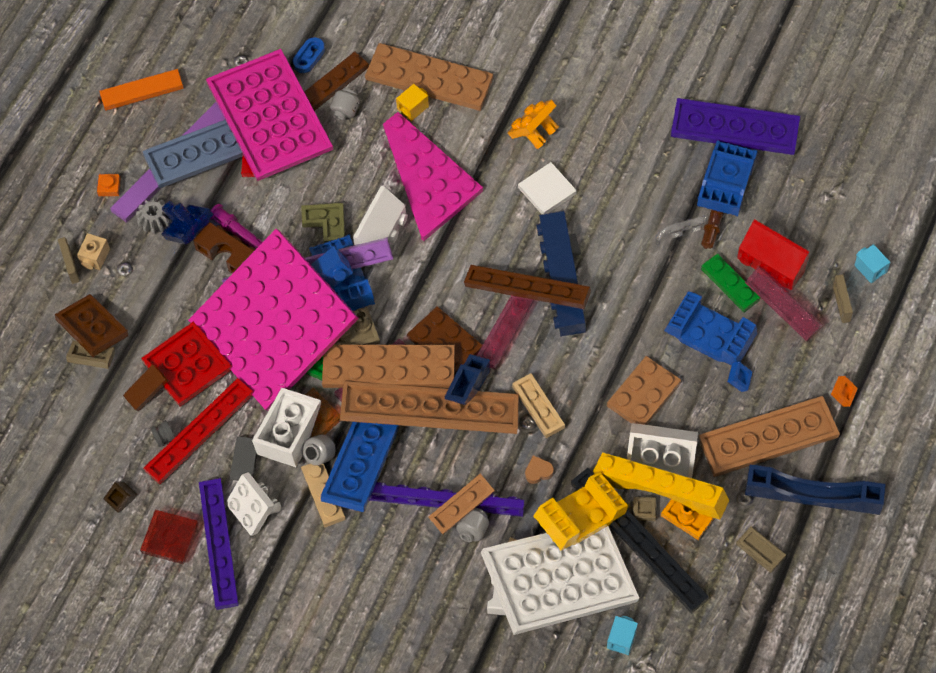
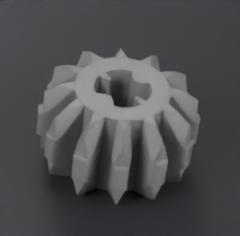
M153 198L152 202L145 199V205H139V211L136 212L137 222L140 227H143L145 232L151 230L155 234L158 229L163 232V226L169 227V221L172 220L171 209L162 199L158 202L155 198Z

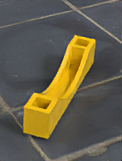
M603 452L593 470L594 474L601 472L613 488L619 490L638 489L656 493L677 501L702 515L721 520L729 502L723 487Z

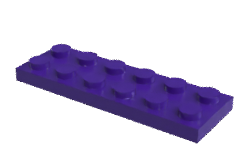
M677 98L671 137L715 144L718 140L743 148L794 155L800 116Z

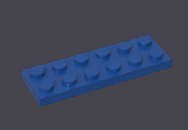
M352 422L322 491L321 502L364 512L400 425Z

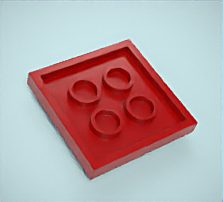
M194 321L141 358L147 368L152 364L157 366L169 380L163 387L179 407L229 373L232 368L231 364Z

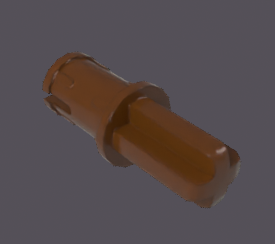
M711 210L708 222L704 225L705 232L701 241L704 249L713 248L716 236L720 233L719 226L724 215L723 212Z

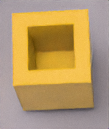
M415 84L411 85L396 98L397 110L410 121L414 120L429 107L427 92L423 88H418Z

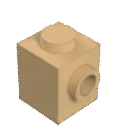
M87 233L77 254L83 267L101 270L110 251L107 239Z

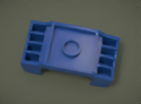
M717 140L703 179L697 206L738 216L746 186L754 168L757 150Z
M347 235L310 247L309 252L310 256L326 253L333 246L337 249H342L354 245L350 236ZM361 267L352 269L353 273L333 288L352 311L375 304L368 279L365 280Z
M688 291L664 331L676 337L681 343L719 362H725L730 365L733 362H741L758 334L756 324L744 317L737 323L701 305L702 296Z

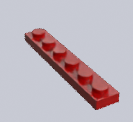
M237 378L144 467V471L158 484L164 482L253 396V391Z

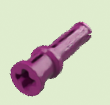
M220 203L215 205L209 212L208 218L210 220H215L225 231H229L237 236L248 247L252 246L257 249L263 241L242 226L234 214H229L225 211Z

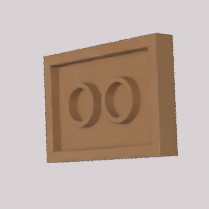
M645 356L607 402V407L631 424L647 425L681 384V379Z

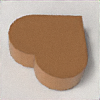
M533 455L526 468L525 478L532 484L540 482L541 479L548 480L553 476V466L551 463Z

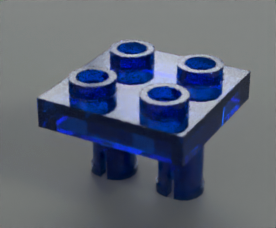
M168 201L163 205L162 210L172 220V223L161 235L168 241L182 244L190 243L194 240L195 234L209 223V219L214 214L209 208L189 204L185 208L182 203L174 205L172 201Z

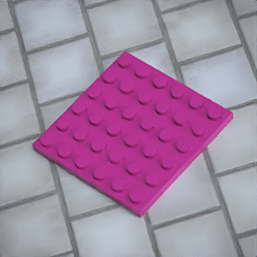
M275 229L188 321L190 323L194 321L231 364L232 368L230 370L253 391L252 395L260 405L269 411L281 388L290 390L359 318L283 233Z

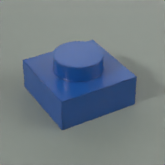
M739 361L733 362L727 382L741 392L748 391L753 372Z

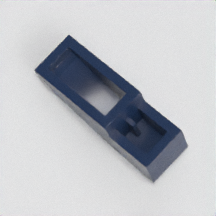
M469 354L465 364L460 365L444 396L445 399L463 405L469 403L480 390L490 373V360Z

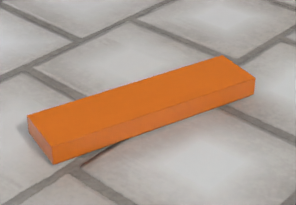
M178 69L100 90L99 92L104 109L107 111L184 88Z

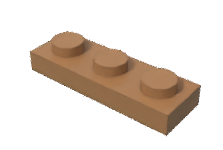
M480 473L428 517L444 535L491 496L495 490Z

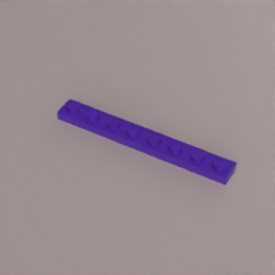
M376 482L369 501L439 508L456 493L447 489L433 491L427 487L414 489L406 485H397L395 487ZM492 494L476 508L481 509L485 513L523 517L524 500L514 496L500 498Z

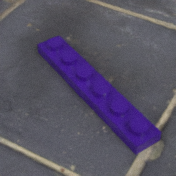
M221 478L199 482L215 608L220 610L237 607L239 602Z

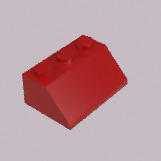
M754 219L739 247L737 259L742 264L756 269L762 276L773 279L779 286L792 290L805 273L810 252Z

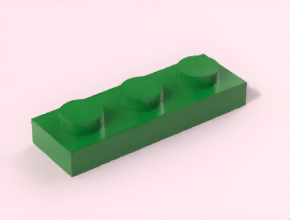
M718 253L701 265V270L743 313L760 301L761 297Z

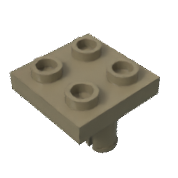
M367 306L353 311L359 319L335 343V345H376L380 343Z

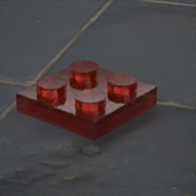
M155 510L140 549L141 553L184 564L198 527V521Z

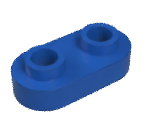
M316 37L308 39L293 58L294 69L299 73L310 72L325 52L324 42Z

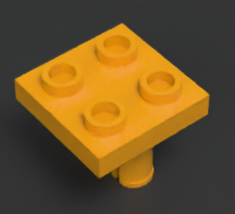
M552 100L540 101L535 105L530 104L523 111L525 114L511 124L512 128L508 131V135L512 139L526 136L535 148L539 149L546 142V139L543 138L536 128L541 125L548 135L553 134L559 128L549 116L557 105Z
M672 499L661 512V517L697 540L701 538L714 520V518L702 515Z

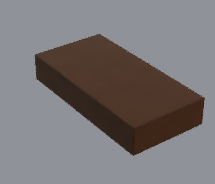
M152 364L123 396L136 411H140L169 380L157 366Z

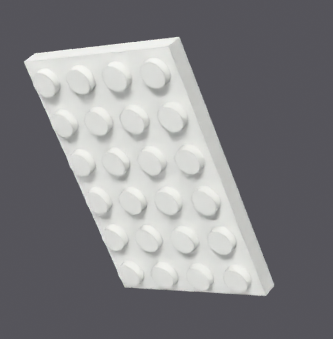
M609 526L560 551L559 547L547 533L483 548L481 551L514 635L636 603L640 599Z

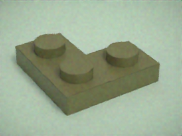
M343 203L301 205L303 228L323 227L324 243L345 237Z

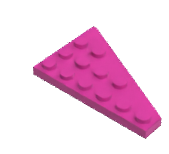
M397 112L383 123V129L421 239L425 241L483 192V187Z

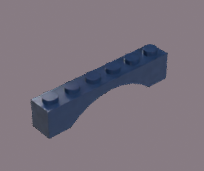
M750 464L745 495L880 515L884 505L886 484L868 481L847 483L812 481L788 475L772 467Z

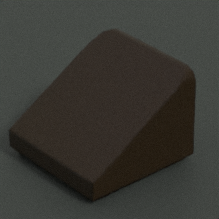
M115 481L103 499L115 511L120 513L138 494L124 481Z

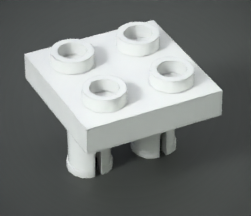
M248 472L241 475L225 504L247 532L253 536L258 534L270 514L278 513L281 510V505L279 502L277 503V499L270 500L267 496L268 489L264 486L265 484L262 482L257 483Z

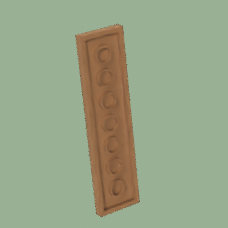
M344 381L340 421L517 434L519 394L478 391L469 403L463 405L445 399L444 396L448 389Z

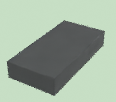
M236 438L230 473L231 480L239 481L241 475L248 472L254 477L257 453L252 442L253 438Z

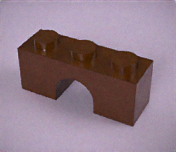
M210 222L193 239L195 249L210 260H213L219 253H230L231 256L227 259L226 263L228 271L232 274L256 250L252 246L247 247L237 236L227 234L221 226H215Z

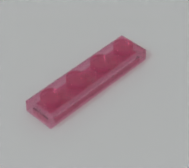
M759 266L746 280L745 283L806 341H809L823 325L762 266Z
M517 296L509 298L477 355L478 357L489 359L490 368L496 370L534 302L533 299Z

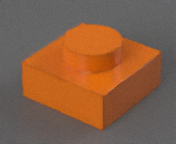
M99 174L98 196H119L120 175Z
M838 376L831 395L843 407H850L858 388L846 376Z

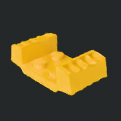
M598 472L588 478L583 488L558 502L551 498L540 505L533 517L552 538V541L556 543L560 551L609 526L614 520L626 513L628 505L602 473Z

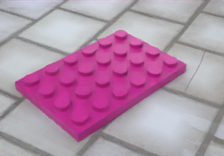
M281 49L206 79V83L257 181L333 150V145Z

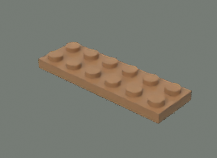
M378 43L365 74V79L402 90H407L411 85L415 84L418 88H423L427 92L428 97L481 111L493 81V74Z
M333 345L323 356L322 386L323 388H343V382L350 381L449 388L454 379L455 345Z
M820 396L700 434L698 439L713 476L716 477L748 467L750 464L754 465L839 438L840 433L824 397Z

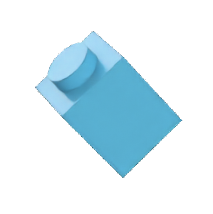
M874 244L869 248H862L856 254L857 258L854 266L870 283H873L888 272L890 261Z
M615 616L607 641V649L629 655L638 623L627 616Z

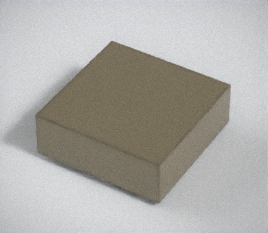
M633 497V516L638 521H656V497Z

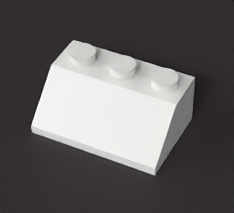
M380 187L353 236L354 245L388 237L390 245L396 242L399 234L398 230L400 226L405 225L408 215L406 214L405 205L385 187Z
M632 423L627 460L692 478L698 432Z

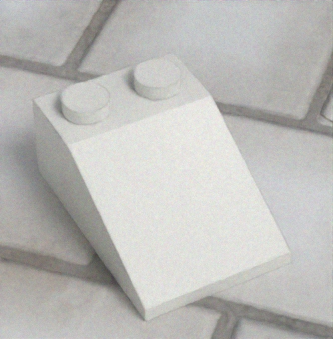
M281 388L252 440L257 455L297 467L303 456V444L306 440L310 439L321 400Z

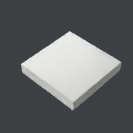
M551 162L518 184L519 190L541 214H548L577 194V190Z

